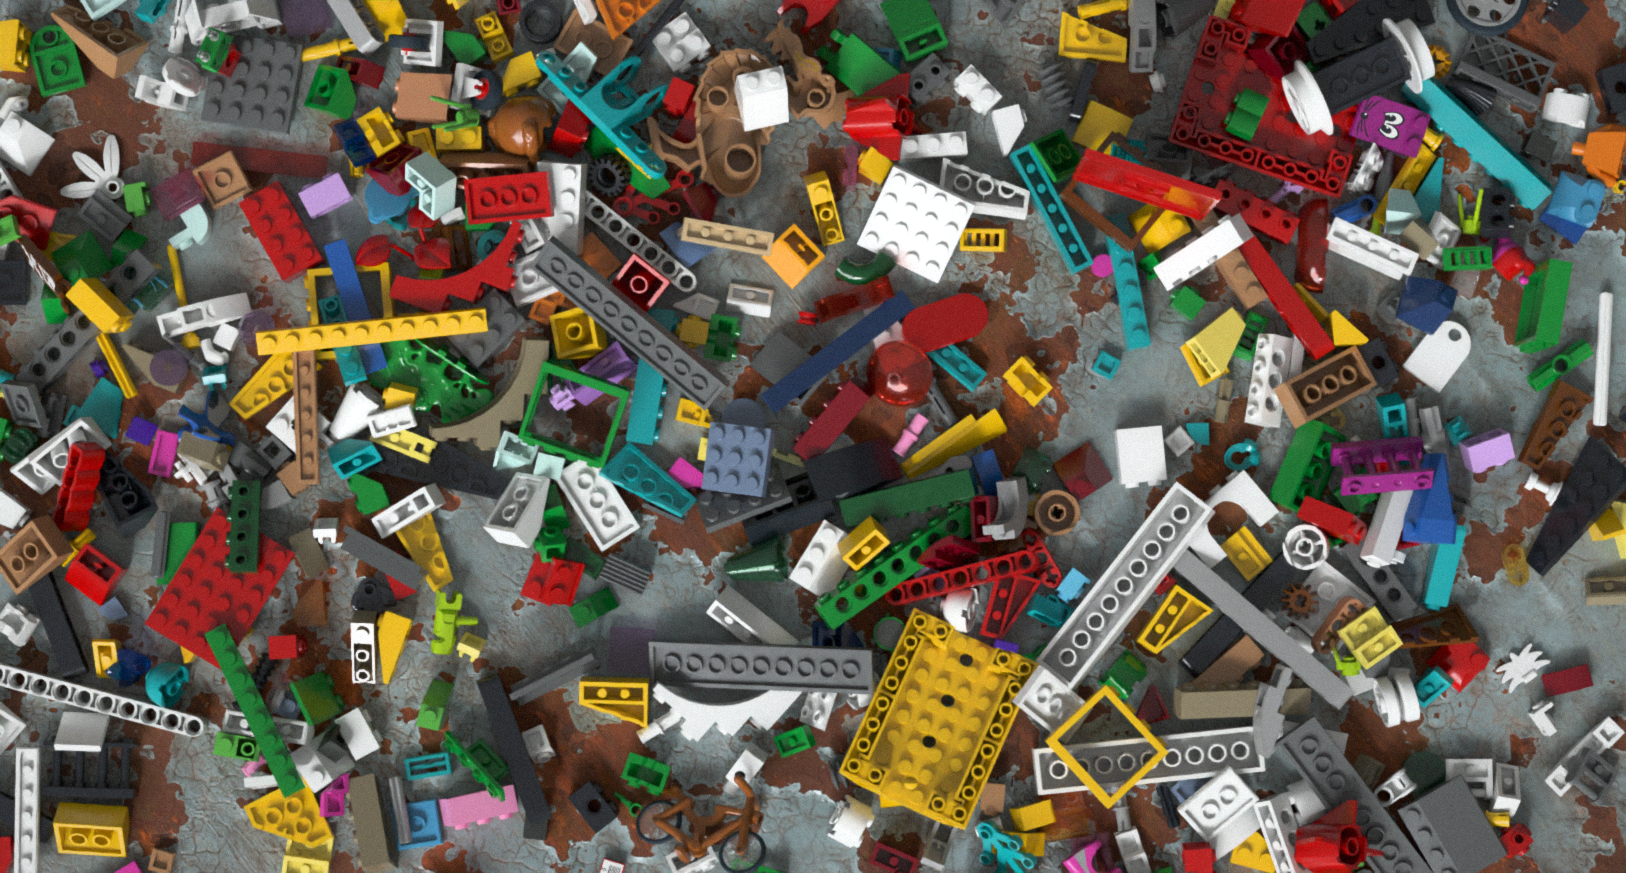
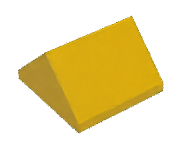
M1336 310L1329 312L1328 317L1324 319L1325 332L1332 340L1335 348L1353 347L1354 345L1358 347L1369 340Z

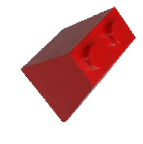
M634 253L611 284L645 312H648L671 285V280L637 253Z

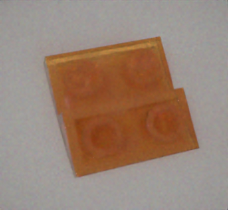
M1081 791L1036 795V802L1051 799L1056 822L1041 826L1042 832L1045 833V843L1090 835Z

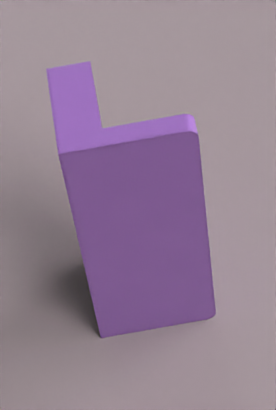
M616 341L578 370L618 383L636 370L638 365L628 356L623 345ZM568 379L564 380L572 396L584 406H587L604 393Z

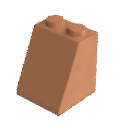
M401 72L400 78H397L395 83V91L398 92L397 100L393 101L392 113L395 114L397 120L425 124H439L452 121L454 109L450 108V105L431 100L430 96L433 95L451 100L454 77L450 74Z

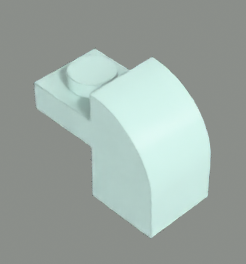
M197 201L178 212L187 228L168 239L172 247L177 250H184L193 244V240L202 246L207 242L212 233V220L203 204Z

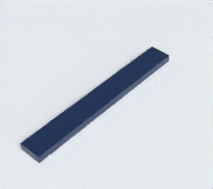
M902 290L761 394L762 399L774 414L916 307Z

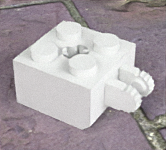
M293 395L268 423L266 428L296 453ZM318 410L319 439L321 438L327 446L332 447L336 444L325 435L332 422ZM320 448V457L324 459L327 455Z

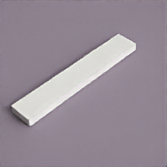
M16 747L14 873H39L41 747Z

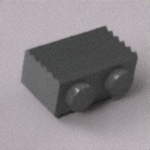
M616 551L615 554L610 553L599 578L642 596L652 574V571L648 570L650 565L637 560L636 564L628 561L629 556L619 551Z

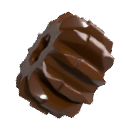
M1298 582L1296 588L1294 583H1290L1289 588L1291 592L1287 589L1282 590L1287 597H1280L1279 601L1286 602V605H1283L1281 610L1290 609L1287 617H1292L1295 613V620H1300L1301 614L1305 619H1308V611L1316 612L1312 604L1317 605L1319 601L1312 600V597L1318 593L1316 591L1309 593L1312 587L1310 584L1304 588L1303 582ZM1297 595L1298 597H1303L1304 599L1301 602V607L1300 605H1295Z

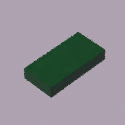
M569 536L564 558L575 562H583L585 564L583 573L595 580L603 569L606 560Z

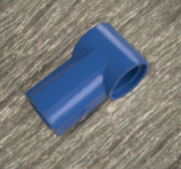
M1367 194L1332 209L1330 212L1333 220L1337 217L1352 223L1375 212L1378 203L1374 196ZM1361 201L1369 202L1371 206L1370 211H1364L1361 208Z

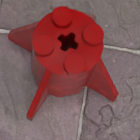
M901 73L860 96L846 98V119L842 123L844 132H848L854 141L869 149L870 147L875 148L884 157L890 160H900L902 141L907 139L906 135H918L923 132L914 123V113L909 111L908 104H912L908 97L911 75L909 73Z
M1347 800L1312 824H1306L1303 827H1298L1296 830L1297 838L1294 859L1313 873H1352V869H1358V865L1366 860L1367 855L1383 856V851L1368 848L1366 836H1362L1359 831L1362 828L1356 825L1358 804L1356 800Z

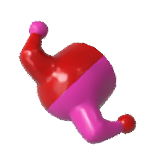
M1480 235L1479 240L1482 243H1486L1489 239L1497 240V246L1492 250V265L1507 281L1512 280L1524 270L1523 275L1519 278V282L1523 285L1528 284L1529 277L1536 266L1535 262L1527 256L1523 247L1514 243L1511 235L1509 239L1482 238Z

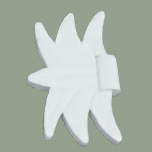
M1529 643L1520 652L1519 656L1512 652L1509 653L1512 662L1503 664L1496 669V672L1506 670L1501 679L1502 684L1513 678L1509 685V693H1512L1521 682L1524 681L1526 684L1537 676L1536 671L1540 667L1551 662L1550 660L1535 661L1543 652L1535 651L1529 653L1532 643Z

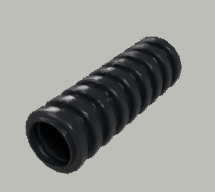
M267 652L260 654L262 657L257 659L258 664L253 666L255 668L254 671H250L260 694V690L265 688L264 683L269 681L267 678L272 676V670L275 671V665L280 663L278 659L269 660V653ZM237 700L233 701V707L242 711Z

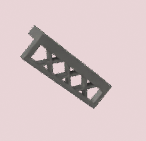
M345 526L343 531L348 535L340 547L342 550L418 592L429 573L427 570L351 527Z

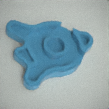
M373 179L365 190L364 198L369 212V221L373 224H379L384 220H388L389 217L401 216L408 208L410 201L419 196L420 192L412 186L407 194L400 197L388 193Z

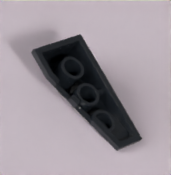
M105 450L106 457L100 468V480L97 489L116 528L126 538L145 528L159 507L150 489Z

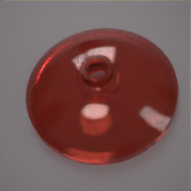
M901 340L886 342L872 353L867 363L866 375L871 390L880 400L889 405L906 407L916 404L925 397L932 385L933 370L927 355L910 342ZM892 375H897L899 380L895 381Z

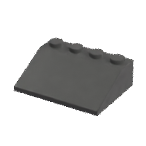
M1462 774L1403 802L1398 809V813L1434 873H1477L1508 855L1507 850Z

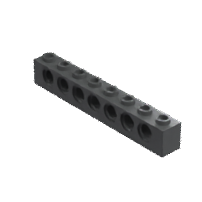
M132 249L124 257L126 259L121 266L117 265L109 273L110 277L108 280L101 282L126 307L163 269L145 249ZM132 267L136 270V277L134 279L131 278L129 273ZM117 283L121 286V292L119 295H117L114 291V287ZM79 309L76 314L73 313L65 319V325L60 330L54 331L48 339L50 341L45 346L39 347L33 355L35 357L30 362L24 363L18 371L20 373L15 379L17 381L35 383L39 396H43L97 339L102 331L92 321L90 326L87 327L84 323L86 315ZM71 332H73L76 337L74 343H72L69 340V334ZM56 348L60 350L59 359L54 356ZM41 364L45 367L44 375L39 372Z

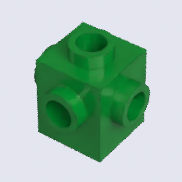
M560 526L542 527L537 537H535L533 542L534 550L539 552L541 562H551L553 556L564 558L565 548H567V537L565 534L562 535Z

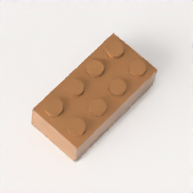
M1356 345L1289 379L1273 390L1296 429L1378 384Z

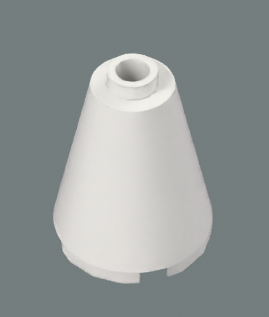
M357 383L350 385L329 428L331 431L330 436L340 443L346 439L354 438L369 426L366 419L368 415L387 410L384 409L385 405L382 403V395L366 383H363L362 386Z

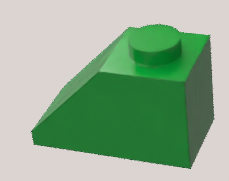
M443 30V41L459 63L476 66L488 57L485 52L488 48L481 38L476 40L473 34Z

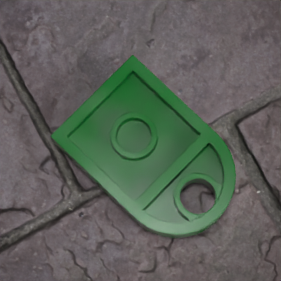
M56 25L44 26L36 31L30 41V54L41 96L45 98L87 86L77 45L60 26ZM48 32H55L56 39L52 43L45 42V35Z

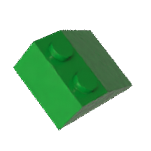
M1063 128L1029 144L1056 184L1070 178L1081 159L1080 154Z
M321 671L289 684L309 726L320 724L345 712L343 709L345 702L340 694H336L333 688L336 684L330 673L327 674L326 671Z

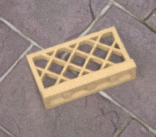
M687 217L684 218L683 226L676 230L675 235L676 237H681L680 241L764 256H771L774 233Z

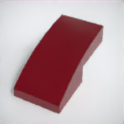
M1588 663L1541 675L1547 697L1594 686Z

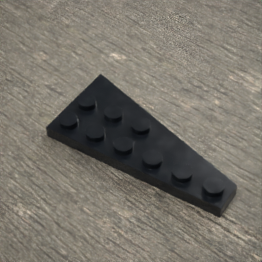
M418 424L405 430L437 442L436 448L432 449L429 456L431 457L429 464L373 442L383 460L365 468V470L426 484L436 483L439 487L498 500L509 482L506 478L449 443L436 441L435 437L430 436L429 431ZM418 443L415 451L421 453L424 445Z

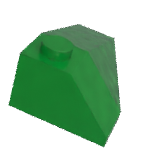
M597 126L591 131L584 143V146L595 160L605 153L611 154L613 152L615 157L621 155L615 149L616 145ZM622 156L621 161H624L626 158ZM626 159L628 163L625 166L631 167V170L628 172L632 173L630 178L631 186L650 199H656L671 188L664 176L659 179H653V177L648 179Z

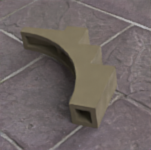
M522 337L521 351L515 370L497 396L480 410L464 418L447 423L429 424L428 433L430 436L435 437L436 441H448V438H457L458 441H471V438H473V443L480 450H493V447H498L500 443L501 420L505 424H516V421H523L524 394L527 397L532 396L543 361L546 358L548 359L549 340L545 337ZM547 380L545 382L542 394H547Z

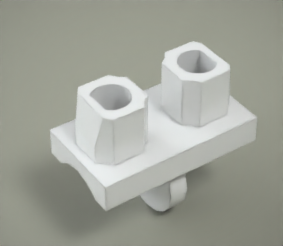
M180 454L178 456L186 466L184 467L180 461L174 464L179 470L174 475L176 479L184 477L188 483L193 480L189 474L191 472L200 486L207 483V478L215 472L214 470L202 469Z

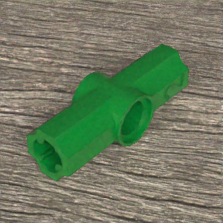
M1583 338L1579 339L1527 375V382L1538 393L1593 355L1592 348ZM1558 359L1564 364L1562 371L1557 370L1555 367Z

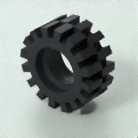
M613 152L611 154L605 153L591 163L588 169V173H591L588 179L593 180L590 183L591 186L596 185L595 191L599 192L601 190V195L603 196L607 193L608 197L616 196L631 182L632 173H628L631 167L625 166L628 162L626 159L621 161V155L615 157ZM604 168H608L614 173L616 181L607 178Z

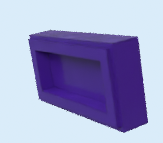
M993 639L992 647L1017 653L1019 646L1017 643L1001 639Z

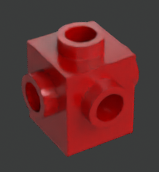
M1510 822V827L1501 828L1500 832L1502 834L1498 836L1508 852V855L1505 856L1507 859L1513 858L1517 854L1522 856L1531 849L1529 845L1534 842L1530 837L1532 835L1531 831L1524 824L1521 825L1520 823L1512 825Z

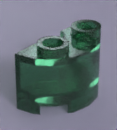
M1027 444L1009 478L1026 477L1028 496H1031L1032 493L1037 494L1043 484L1040 481L1043 473L1048 474L1054 462L1050 461V456Z

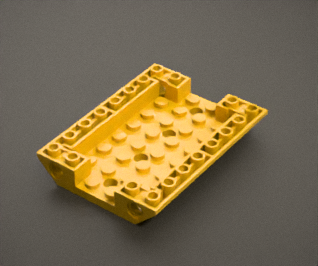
M914 608L839 773L857 785L935 821L965 830L1019 710V707L1012 701L1037 669L1039 663L1011 651L993 648L956 631L955 627L950 623ZM969 655L973 662L970 666H963L960 663V657ZM943 696H951L954 699V704L950 707H945L941 703ZM926 736H931L935 739L936 744L932 748H927L923 745L922 740ZM906 778H914L917 781V786L914 789H907L904 786Z

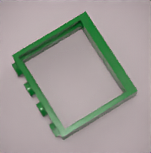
M1550 258L1535 265L1536 268L1530 275L1528 284L1524 285L1513 348H1519L1520 352L1524 354H1533V352L1538 353L1539 350L1550 349L1551 346L1559 343L1573 263Z
M546 358L543 361L518 438L522 439V442L527 443L529 446L534 447L535 444L544 447L543 450L548 453L556 454L559 452L565 454V458L578 462L579 459L587 462L586 465L591 468H604L632 388ZM549 373L621 398L602 455L530 431Z

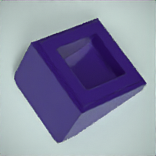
M134 416L125 436L149 446L158 426L143 418Z

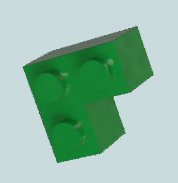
M1361 468L1354 474L1367 473L1366 468ZM1341 484L1326 495L1334 507L1355 516L1366 509L1364 507L1365 504H1369L1379 497L1378 493L1341 496Z

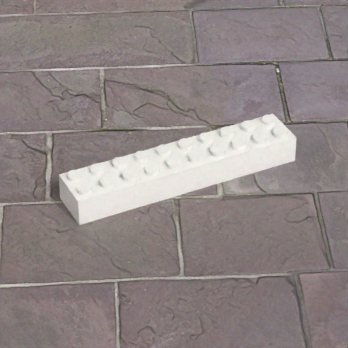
M1176 481L1037 658L1036 662L1071 690L1076 691L1216 512Z
M1253 725L1153 735L1155 738L1160 736L1168 745L1165 749L1169 753L1135 785L1214 777L1228 765L1237 774L1265 771L1264 757L1256 752ZM1144 736L1062 745L1101 788L1120 787L1158 752ZM1050 746L1032 748L1036 793L1038 795L1089 790Z

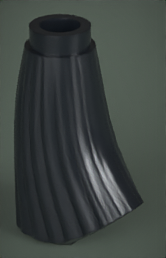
M1449 77L1445 86L1476 116L1491 109L1497 95V91L1462 79H1452Z

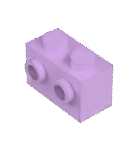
M328 173L322 177L323 181L314 184V182L309 183L302 188V192L298 193L312 219L315 220L354 199L341 174Z
M1497 428L1459 442L1464 466L1475 473L1484 472L1488 467L1494 465H1504L1508 460L1515 458L1510 434L1502 428Z

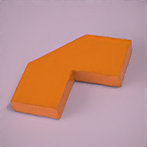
M558 291L536 300L528 317L550 326L549 316L555 314L558 306L568 310L578 306Z

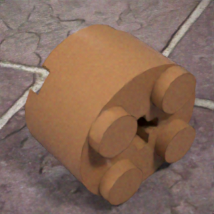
M1052 490L1044 493L1036 500L1032 515L1039 530L1047 535L1059 536L1070 532L1076 526L1080 516V508L1077 500L1069 493L1061 490ZM1053 507H1056L1057 510H1061L1062 514L1058 515L1059 519H1056L1055 516H1051Z

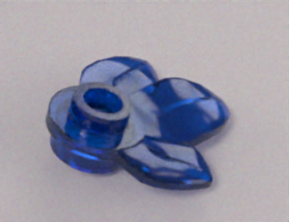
M120 649L116 651L118 661L108 667L105 673L112 679L119 680V687H128L136 683L140 675L150 669L151 661L147 655L136 653L133 649Z

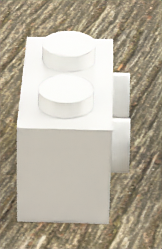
M972 64L954 81L956 86L954 89L963 98L966 96L971 102V107L977 113L981 112L984 116L1002 99V95Z
M711 846L707 848L706 854L700 858L693 857L688 851L687 854L691 859L688 864L681 861L676 852L665 856L673 873H696L700 870L704 872L715 867V863L718 862Z

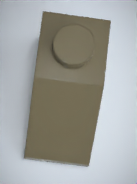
M183 431L176 450L178 454L202 469L224 472L231 452L218 442L196 437L193 433Z

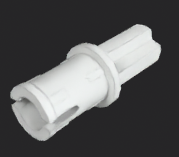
M669 711L657 720L655 718L652 719L653 722L648 724L647 728L644 727L636 731L644 744L659 733L664 734V730L679 722L680 719Z

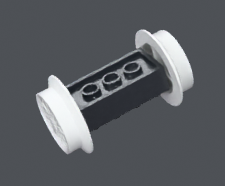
M1385 18L1382 22L1384 39L1310 73L1302 61L1296 60L1294 62V72L1282 77V86L1290 108L1305 133L1310 135L1322 130L1327 135L1333 134L1331 116L1402 82H1406L1413 92L1417 94L1422 92V81L1435 75V68L1423 36L1410 19L1407 18L1394 23L1391 19Z

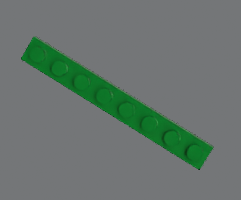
M223 624L205 633L204 635L284 798L307 788L227 624Z

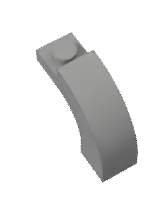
M229 461L225 466L224 472L218 471L222 480L229 483L221 488L227 496L228 486H232V481L241 480ZM280 479L262 489L261 510L277 509L295 500Z
M1026 477L1006 478L996 482L998 512L993 522L982 526L983 535H992L994 540L1014 539L1021 534L1028 511Z
M934 821L920 862L942 871L958 828Z

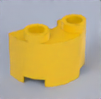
M380 107L375 108L356 120L378 158L405 141L399 129H393L391 124L395 122L389 112L383 113Z
M1025 355L1024 358L1021 356L1003 377L1021 397H1024L1030 405L1035 407L1053 387L1049 384L1051 381L1049 377L1042 371L1038 374L1033 369L1034 362Z

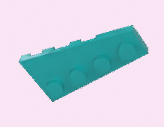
M630 442L599 471V476L680 518L697 501L694 496Z

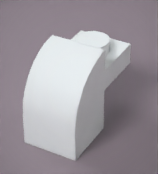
M145 75L139 76L134 96L156 106L186 111L189 96L182 95L172 89L167 82H162Z

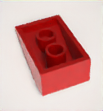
M1236 0L1231 7L1227 19L1253 28L1252 33L1288 38L1306 0Z

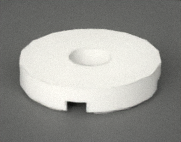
M176 57L175 59H168L164 64L162 75L168 85L178 93L195 97L205 87L204 76H200L198 73L200 70L190 61Z

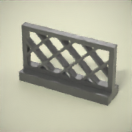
M1471 32L1451 76L1497 91V98L1533 114L1542 102L1541 98L1556 63L1497 35L1483 36L1487 45L1477 47L1475 42L1476 34ZM1494 46H1504L1507 54L1498 57ZM1489 48L1493 59L1484 62L1480 51ZM1475 53L1479 64L1471 65L1465 62L1467 55ZM1519 54L1525 56L1528 64L1518 67L1514 56ZM1510 58L1513 69L1504 71L1500 60ZM1495 62L1499 73L1492 75L1488 73L1485 65ZM1542 64L1548 67L1547 73L1538 76L1534 65ZM1530 67L1534 78L1524 81L1520 70ZM1515 72L1520 83L1514 85L1509 83L1506 75ZM1536 82L1539 89L1538 94L1530 93L1526 84Z
M592 645L511 685L513 693L509 694L512 701L517 699L519 705L522 706L601 666V663Z

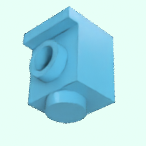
M1072 567L1064 576L1060 585L1055 588L1059 592L1057 596L1068 604L1073 597L1077 599L1085 588L1082 585H1089L1091 581Z

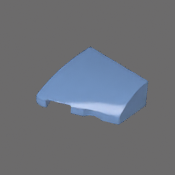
M675 222L660 232L659 235L686 269H689L717 248L680 241L681 237H676L675 235L676 230L682 227L683 224Z

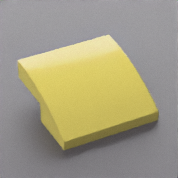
M1376 606L1370 607L1336 631L1350 652L1365 669H1369L1403 645L1393 627L1387 625Z
M335 837L315 848L287 839L282 873H329Z

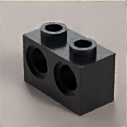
M1483 188L1481 237L1509 239L1510 230H1514V217H1510L1511 210H1515V196H1511L1510 188ZM1496 201L1504 202L1502 205L1493 204ZM1496 221L1503 222L1500 226L1492 225Z

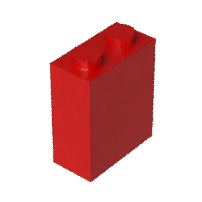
M1305 496L1297 513V517L1306 524L1316 526L1327 534L1357 546L1367 533V525L1354 514L1309 496Z

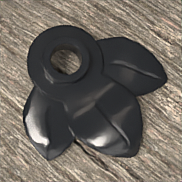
M373 577L364 578L359 584L358 591L351 599L353 611H377L378 619L381 613H383L384 607H394L397 605L393 591L388 587L381 586L380 582ZM366 586H372L374 591L368 592Z

